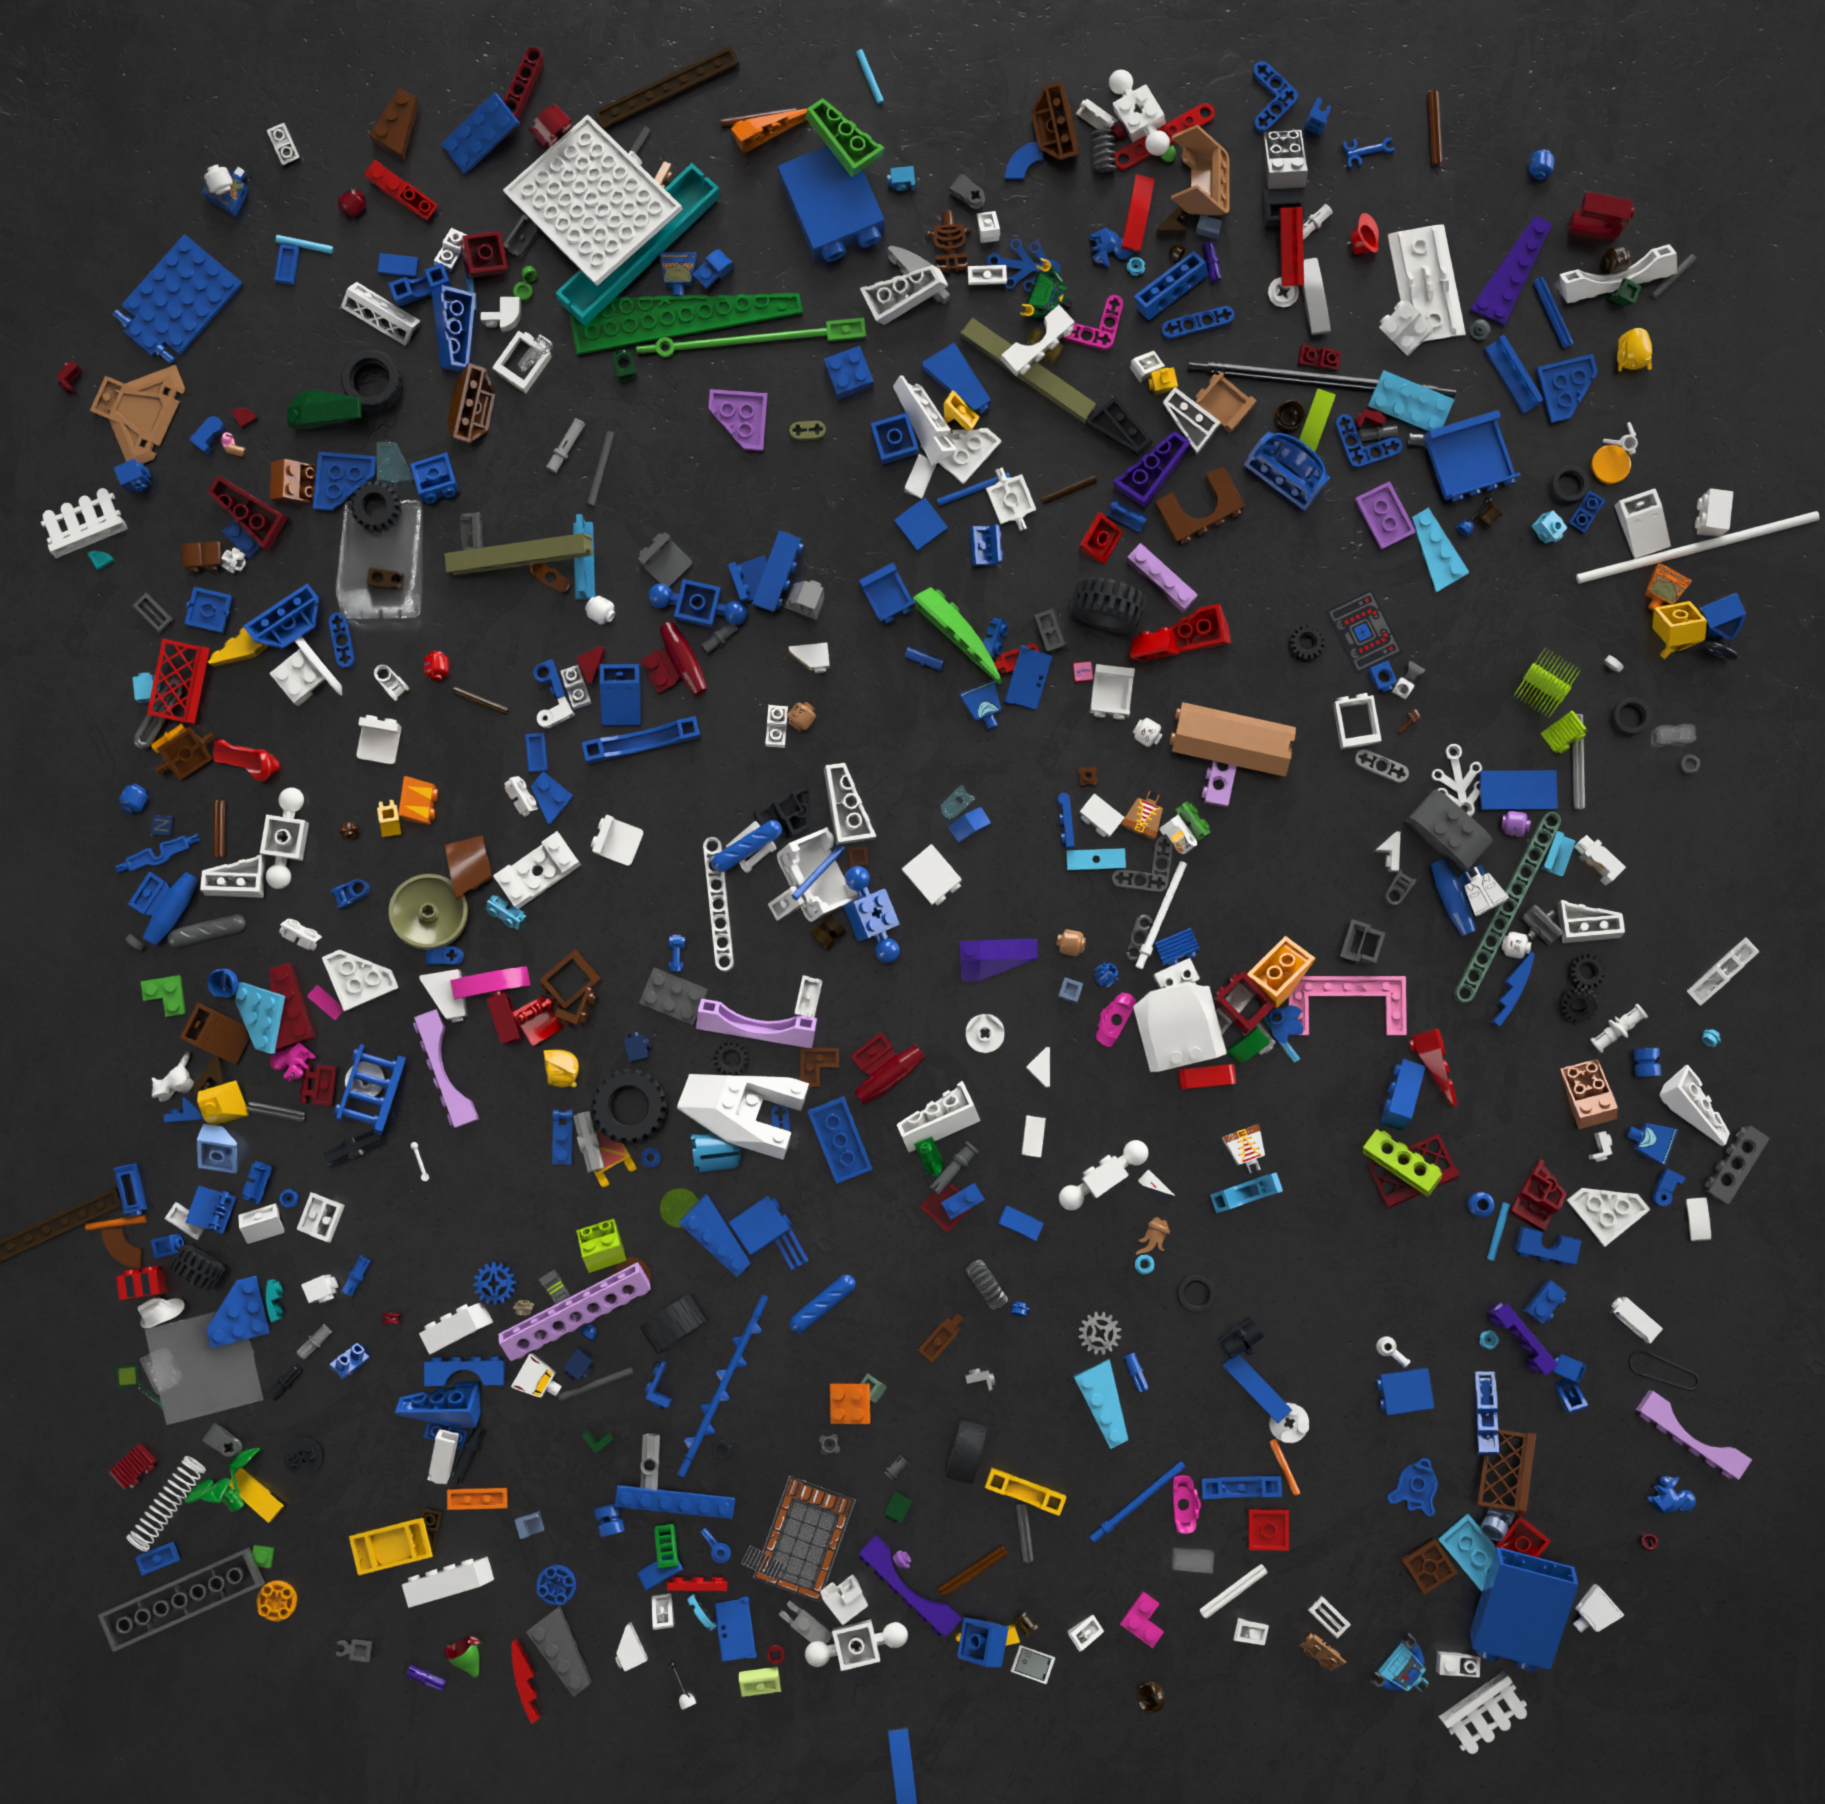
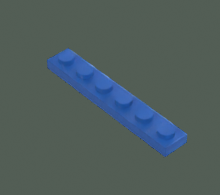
M617 1485L614 1506L733 1519L735 1498Z

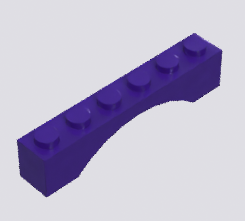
M876 1534L859 1551L861 1555L859 1559L867 1567L871 1565L875 1569L874 1574L880 1580H887L890 1583L888 1587L895 1594L899 1592L904 1597L902 1601L909 1608L914 1607L918 1611L917 1616L922 1621L926 1622L928 1620L933 1625L931 1629L938 1636L942 1634L946 1637L962 1620L948 1604L926 1600L911 1591L899 1578L894 1568L890 1548Z

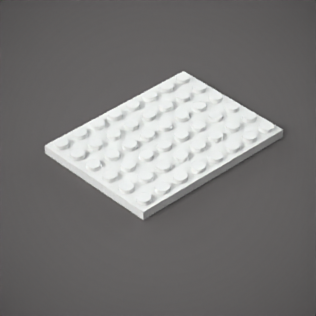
M586 115L503 189L504 193L596 286L683 210L682 206L589 115Z

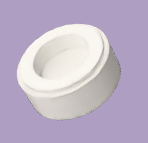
M1611 655L1604 660L1605 664L1617 673H1620L1624 668Z

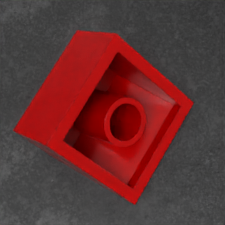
M1167 627L1157 629L1156 633L1151 634L1150 631L1138 633L1139 636L1133 637L1130 655L1135 660L1144 662L1179 655L1175 632Z

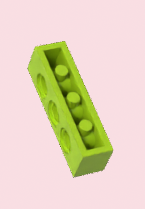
M1376 1129L1364 1145L1363 1154L1429 1197L1442 1179L1440 1168L1434 1164L1429 1165L1420 1154H1413L1405 1144L1395 1142L1387 1132H1380ZM1389 1147L1392 1149V1152L1385 1154L1382 1152V1149ZM1405 1158L1409 1163L1401 1165L1398 1160ZM1421 1169L1425 1174L1418 1176L1415 1174V1171Z

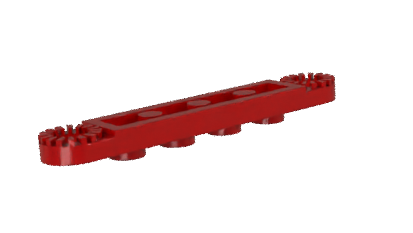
M1202 103L1156 130L1166 133L1171 145L1175 143L1172 135L1195 125L1202 127L1210 123L1214 118L1215 110L1212 105ZM1207 109L1210 112V116L1204 118L1200 115V111ZM1147 136L1131 143L1115 154L1116 162L1114 164L1117 166V169H1129L1133 165L1152 156L1146 149L1145 141ZM1122 155L1126 156L1129 162L1121 164L1118 158Z

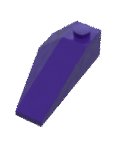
M1037 939L959 942L961 982L982 981L1038 959Z

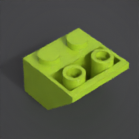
M614 1218L577 1230L582 1258L589 1273L626 1261L623 1244Z

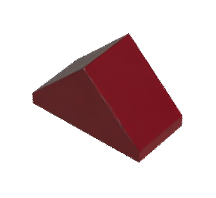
M602 646L576 657L590 686H593L606 651Z

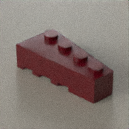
M217 475L208 493L233 516L262 548L270 550L286 523L288 516L227 479Z

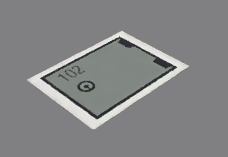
M1020 1645L1011 1672L1047 1684L1055 1657Z

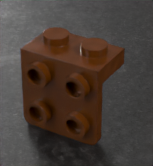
M587 987L576 1015L557 1009L555 1016L559 1019L558 1022L568 1027H571L572 1024L578 1027L581 1024H585L589 1015L586 1011L589 1005H593L596 998L594 990Z

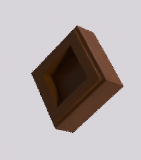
M867 846L847 848L849 868L869 866Z

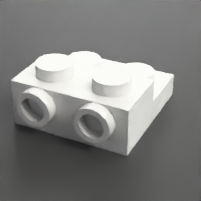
M1406 300L1405 302L1400 301L1394 307L1396 311L1391 316L1386 315L1380 323L1382 325L1379 328L1409 356L1436 328Z

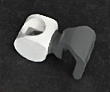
M1409 661L1407 664L1408 672L1405 677H1401L1392 690L1393 693L1403 699H1406L1415 685L1412 682L1415 678L1425 671L1424 668L1412 661Z

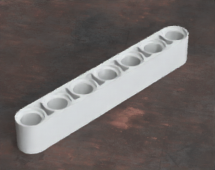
M710 837L705 840L703 848L715 963L719 970L727 972L733 968L734 958L725 872L712 871L709 868L713 857L722 851V846L717 838ZM711 842L718 844V848L714 852H710L707 849L708 844ZM716 880L722 882V887L719 890H713L711 887L712 883ZM718 899L724 902L723 908L719 910L713 906L714 902ZM718 919L726 921L724 928H716L715 923ZM719 939H727L728 945L725 948H719L717 945ZM727 957L730 959V964L728 967L723 968L719 962L722 958Z

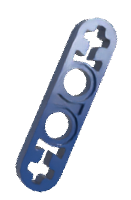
M1223 306L1168 320L1163 324L1161 334L1165 339L1170 340L1226 326L1233 321L1234 311L1231 307ZM1223 312L1230 314L1228 320L1221 317L1218 318V323H1216V317L1222 316ZM1204 316H1210L1212 318V323L1210 325H1204L1202 323V318ZM1185 321H1192L1194 328L1191 330L1185 329L1183 326ZM1177 323H1180L1181 332H1179V329L1173 330V334L1165 331L1168 326L1177 328Z

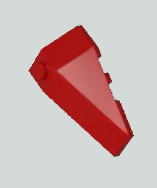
M1220 604L1200 607L1194 613L1183 617L1177 623L1167 627L1175 632L1178 653L1231 644L1228 624Z
M1435 1029L1411 1036V1041H1409L1411 1052H1415L1420 1063L1426 1066V1072L1450 1107L1456 1106L1457 1101L1451 1079H1447L1450 1071L1449 1066L1442 1057L1446 1052L1440 1030Z

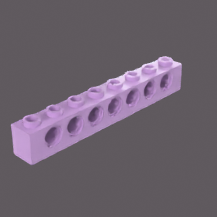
M637 1262L499 1333V1344L510 1361L520 1359L528 1352L538 1350L544 1344L559 1339L563 1334L573 1332L579 1326L594 1321L598 1316L608 1314L614 1308L627 1304L633 1298L645 1295L651 1290L649 1279Z

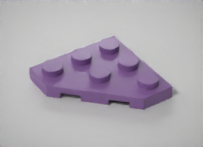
M710 389L709 411L744 450L763 451L768 394Z

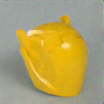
M1635 328L1619 338L1617 352L1619 372L1622 371V368L1636 370L1647 366L1648 370L1652 369V343L1646 330Z
M544 1050L548 1084L557 1087L571 1086L575 1088L577 1086L575 1080L579 1071V1064L575 1055L565 1050Z

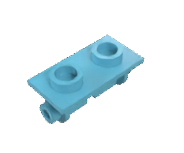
M493 895L487 901L485 908L491 916L503 920L508 927L518 930L520 922H523L526 918L524 912L520 909L517 910L514 905L507 910L509 902L498 895Z

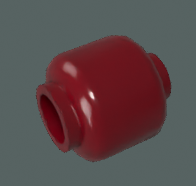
M347 189L338 198L339 205L337 207L346 217H356L366 207L364 202L366 197L358 189L356 191Z

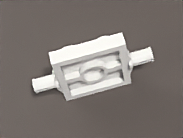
M1003 468L995 470L999 482L986 488L999 523L1002 525L1009 521H1016L1019 531H1023V529H1027L1023 518L1027 514L1036 511L1023 475L1006 478Z

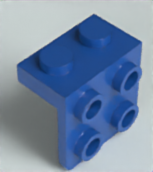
M666 1361L656 1364L653 1371L655 1378L653 1382L650 1381L644 1391L647 1394L646 1399L652 1401L653 1406L662 1410L665 1407H670L673 1400L655 1391L668 1363Z

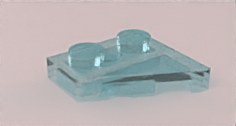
M377 442V481L415 482L414 476L397 443Z

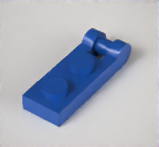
M1061 793L1057 799V803L1062 806L1059 822L1060 825L1064 826V833H1061V842L1066 845V849H1071L1075 845L1070 797L1067 793Z
M553 1109L552 1164L572 1165L573 1110L562 1112L559 1109ZM560 1119H566L567 1125H560Z

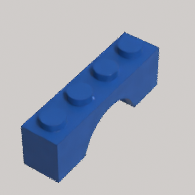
M499 1356L489 1357V1360L482 1361L481 1357H469V1361H461V1357H449V1361H441V1357L429 1358V1361L424 1362V1386H445L450 1377L458 1370H470L476 1373L483 1385L506 1384V1360H501Z

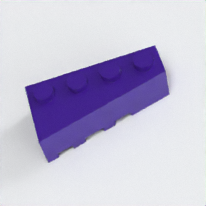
M1174 431L1155 446L1150 453L1144 455L1139 462L1128 468L1123 475L1117 477L1113 481L1114 488L1145 509L1191 449L1190 441Z

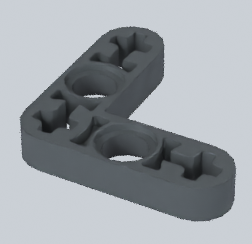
M1161 836L1156 840L1151 873L1119 869L1113 873L1112 883L1119 888L1157 893L1163 892L1168 886L1173 842L1167 836ZM1163 840H1166V844H1169L1164 853L1169 854L1168 857L1164 855L1157 856V852L1161 854L1162 847L1158 844L1162 843ZM1159 859H1164L1167 863V867L1163 870L1158 869L1156 866V861ZM1119 873H1122L1124 878H1129V874H1133L1131 885H1127L1129 881L1125 880L1122 881V884H1119L1115 876L1117 877ZM1136 876H1143L1145 878L1143 886L1135 884L1134 879ZM1148 876L1152 877L1151 881H1157L1160 878L1164 885L1158 889L1156 884H1150L1151 888H1147Z

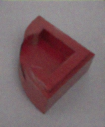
M237 408L231 410L241 428L258 419L248 409Z

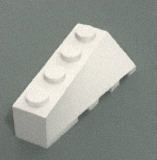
M963 1081L958 1083L957 1088L950 1092L948 1090L943 1093V1097L935 1103L933 1101L928 1103L923 1111H916L897 1124L908 1152L916 1150L914 1145L916 1142L931 1136L934 1141H937L980 1121Z

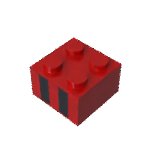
M158 1266L142 1268L140 1273L139 1269L122 1271V1276H116L120 1300L168 1293L165 1269L159 1270Z

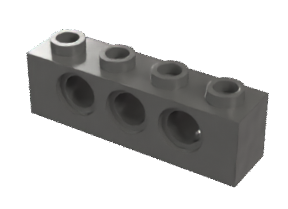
M1750 1125L1744 1128L1741 1127L1736 1134L1737 1140L1734 1144L1731 1143L1725 1152L1727 1156L1724 1160L1719 1161L1715 1168L1717 1172L1705 1184L1707 1188L1704 1192L1722 1204H1729L1770 1139ZM1744 1142L1748 1143L1749 1145V1151L1747 1153H1745L1742 1150V1144ZM1733 1159L1739 1161L1737 1169H1734L1731 1165ZM1723 1175L1729 1178V1183L1726 1186L1721 1182Z

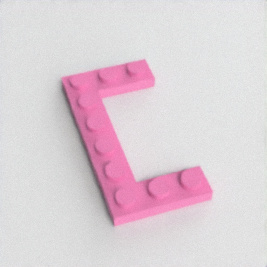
M1303 976L1288 997V1006L1293 1005L1302 1010L1297 1019L1302 1023L1304 1032L1299 1035H1309L1308 996H1385L1386 1035H1407L1406 976Z

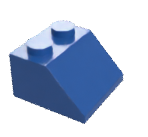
M964 1618L957 1658L985 1667H1002L1009 1627L992 1622Z

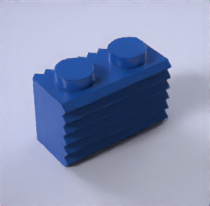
M1191 928L1154 943L1162 965L1167 964L1168 967L1179 963L1178 959L1182 957L1188 959L1196 956V952L1200 950Z

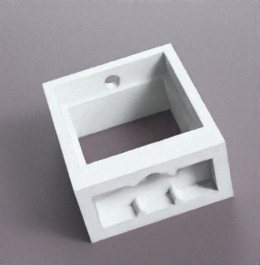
M518 331L492 369L494 373L526 394L550 361L552 355L548 346L533 341L534 337L529 333L525 332L523 334ZM520 341H523L542 354L525 380L503 366Z
M1367 693L1356 695L1354 699H1349L1348 696L1337 698V701L1333 704L1341 750L1379 744L1382 740L1374 696H1368ZM1367 704L1372 735L1346 739L1340 708Z

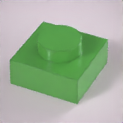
M254 1545L252 1555L257 1566L271 1568L274 1547Z

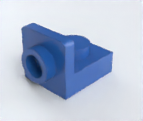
M182 1234L152 1239L154 1259L176 1255L180 1247L184 1245Z

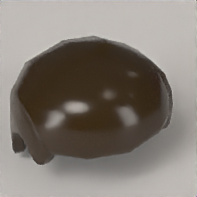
M1297 400L1285 401L1276 410V423L1283 430L1292 431L1302 425L1306 411L1303 404Z
M1147 1682L1138 1687V1701L1146 1714L1158 1712L1164 1707L1165 1694L1159 1684Z

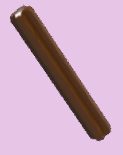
M1434 90L1428 93L1431 164L1441 165L1442 144L1439 92Z
M1003 1546L999 1547L938 1588L939 1593L942 1597H946L1008 1555L1007 1551Z

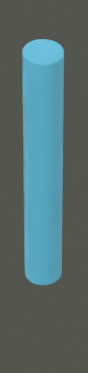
M858 50L856 55L876 103L881 104L884 100L863 50Z
M276 235V243L299 246L300 248L329 254L333 253V246Z

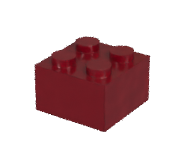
M501 231L462 236L459 242L467 279L499 275L506 272L508 267Z

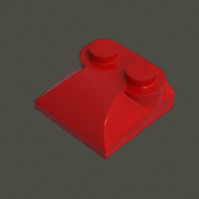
M1518 1515L1517 1518L1513 1519L1504 1539L1498 1541L1494 1547L1538 1558L1551 1541Z

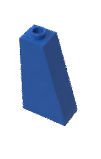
M955 343L922 362V369L949 393L954 390L975 413L979 412L981 414L990 408L991 399Z

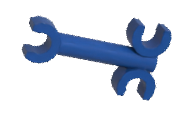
M1392 138L1384 139L1381 144L1356 149L1358 144L1356 139L1352 141L1353 147H1348L1346 141H1344L1342 148L1347 152L1348 169L1352 168L1351 161H1356L1358 167H1361L1362 159L1359 156L1381 151L1386 154L1393 153L1395 148H1388L1386 146L1387 143L1392 142Z

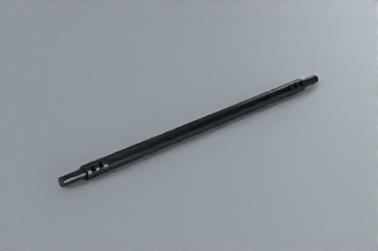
M1189 362L1188 370L1207 371V374L1219 375L1222 372L1228 376L1371 391L1375 390L1379 381L1375 379L1208 362V364ZM1418 384L1447 397L1456 396V390Z

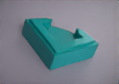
M102 551L87 553L98 571L115 561L109 554Z

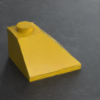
M237 1081L198 1092L197 1103L204 1120L209 1125H219L249 1116Z

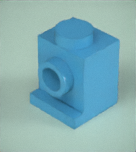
M914 167L891 168V175H887L888 187L892 186V189L898 191L911 187V191H914Z

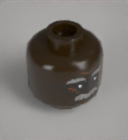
M1625 247L1610 248L1605 251L1602 257V266L1609 273L1626 271L1632 263L1631 253Z

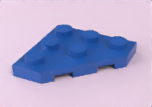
M1593 354L1537 367L1536 371L1551 424L1569 420L1598 373Z
M318 452L313 509L334 511L355 494L354 491L356 489H361L360 485H366L367 482L375 477L377 457Z
M256 1276L237 1280L206 1329L211 1348L270 1333Z

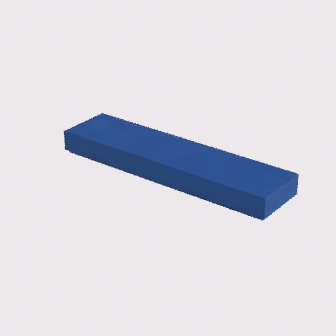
M1240 1355L1233 1359L1230 1358L1223 1365L1230 1375L1277 1424L1292 1411L1282 1398Z

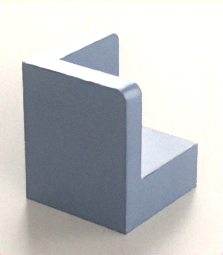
M1200 215L1195 234L1217 240L1222 221L1210 218L1208 215Z
M1064 978L1058 998L1077 1003L1083 983Z
M540 1511L515 1519L520 1539L545 1530Z

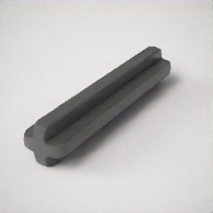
M255 1102L248 1103L247 1111L251 1113L297 1122H304L305 1112Z
M1026 1503L1016 1504L1022 1559L1024 1563L1033 1561L1027 1505Z

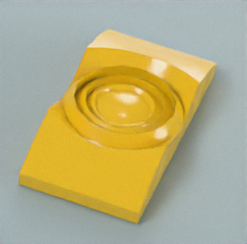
M423 1518L349 1536L358 1575L433 1557Z

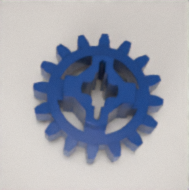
M492 1262V1267L485 1264V1270L478 1269L480 1276H474L478 1280L477 1283L473 1284V1286H478L475 1294L481 1293L479 1299L483 1300L486 1298V1304H489L491 1300H493L494 1305L498 1304V1300L505 1303L504 1297L510 1299L512 1296L509 1292H515L516 1290L512 1287V1284L517 1283V1281L512 1280L515 1274L508 1273L510 1267L503 1269L504 1263H500L498 1267L496 1262ZM490 1271V1277L482 1281L483 1277ZM498 1271L502 1272L507 1279L500 1277ZM494 1278L496 1281H499L500 1283L498 1286H496V1289H494V1286L490 1285V1282L494 1281ZM507 1286L506 1291L499 1296L500 1290ZM483 1288H487L491 1292V1296H489L483 1290Z

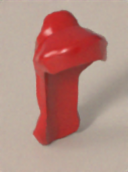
M225 740L214 742L213 757L216 763L245 768L259 782L266 781L271 774L279 770V761L263 749L254 750L241 746H232Z

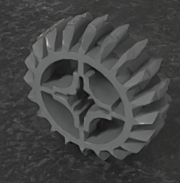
M982 1260L974 1261L966 1268L967 1274L992 1310L995 1311L1008 1302L1007 1296Z

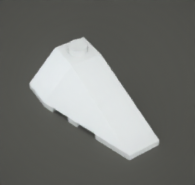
M1686 1065L1664 1084L1659 1096L1673 1112L1718 1144L1724 1146L1730 1133L1719 1113L1714 1112L1711 1108L1709 1095L1705 1097L1702 1092L1700 1079Z

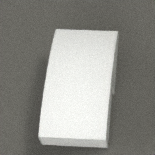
M285 123L267 130L282 165L300 158Z
M451 228L443 241V247L434 260V265L443 264L445 270L452 272L462 254L459 241L466 234Z
M579 665L561 670L560 672L573 710L592 704Z
M769 705L766 747L785 748L788 706Z
M1707 1198L1687 1199L1686 1206L1691 1241L1711 1240Z

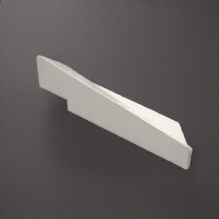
M899 376L893 388L905 412L908 413L910 422L931 465H935L957 450L945 436L948 435L951 429L923 387L917 383L912 386L907 383L904 376Z

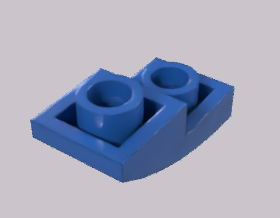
M1589 490L1568 523L1585 533L1606 500Z
M1005 1206L998 1221V1224L1012 1232H1017L1032 1241L1037 1240L1044 1224L1009 1206Z
M427 1422L423 1438L436 1441L435 1438L440 1429L458 1433L459 1437L456 1448L463 1449L468 1430Z
M673 1557L662 1558V1561L672 1560ZM657 1560L637 1574L645 1590L648 1591L664 1580H669L682 1571L683 1568L678 1560L679 1567L659 1569Z

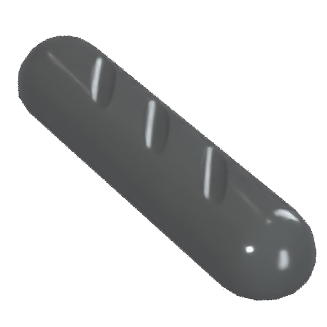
M233 914L173 929L168 933L167 941L172 947L178 948L239 933L245 928L246 921L243 916Z

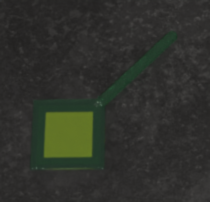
M139 1362L114 1365L115 1390L138 1388L164 1411L168 1410L164 1404L141 1386Z

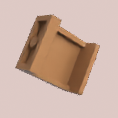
M1220 372L1218 376L1214 374L1208 381L1210 385L1206 390L1202 388L1198 392L1196 403L1221 422L1220 426L1228 433H1231L1255 406L1257 400L1252 396L1248 398L1224 378V373Z

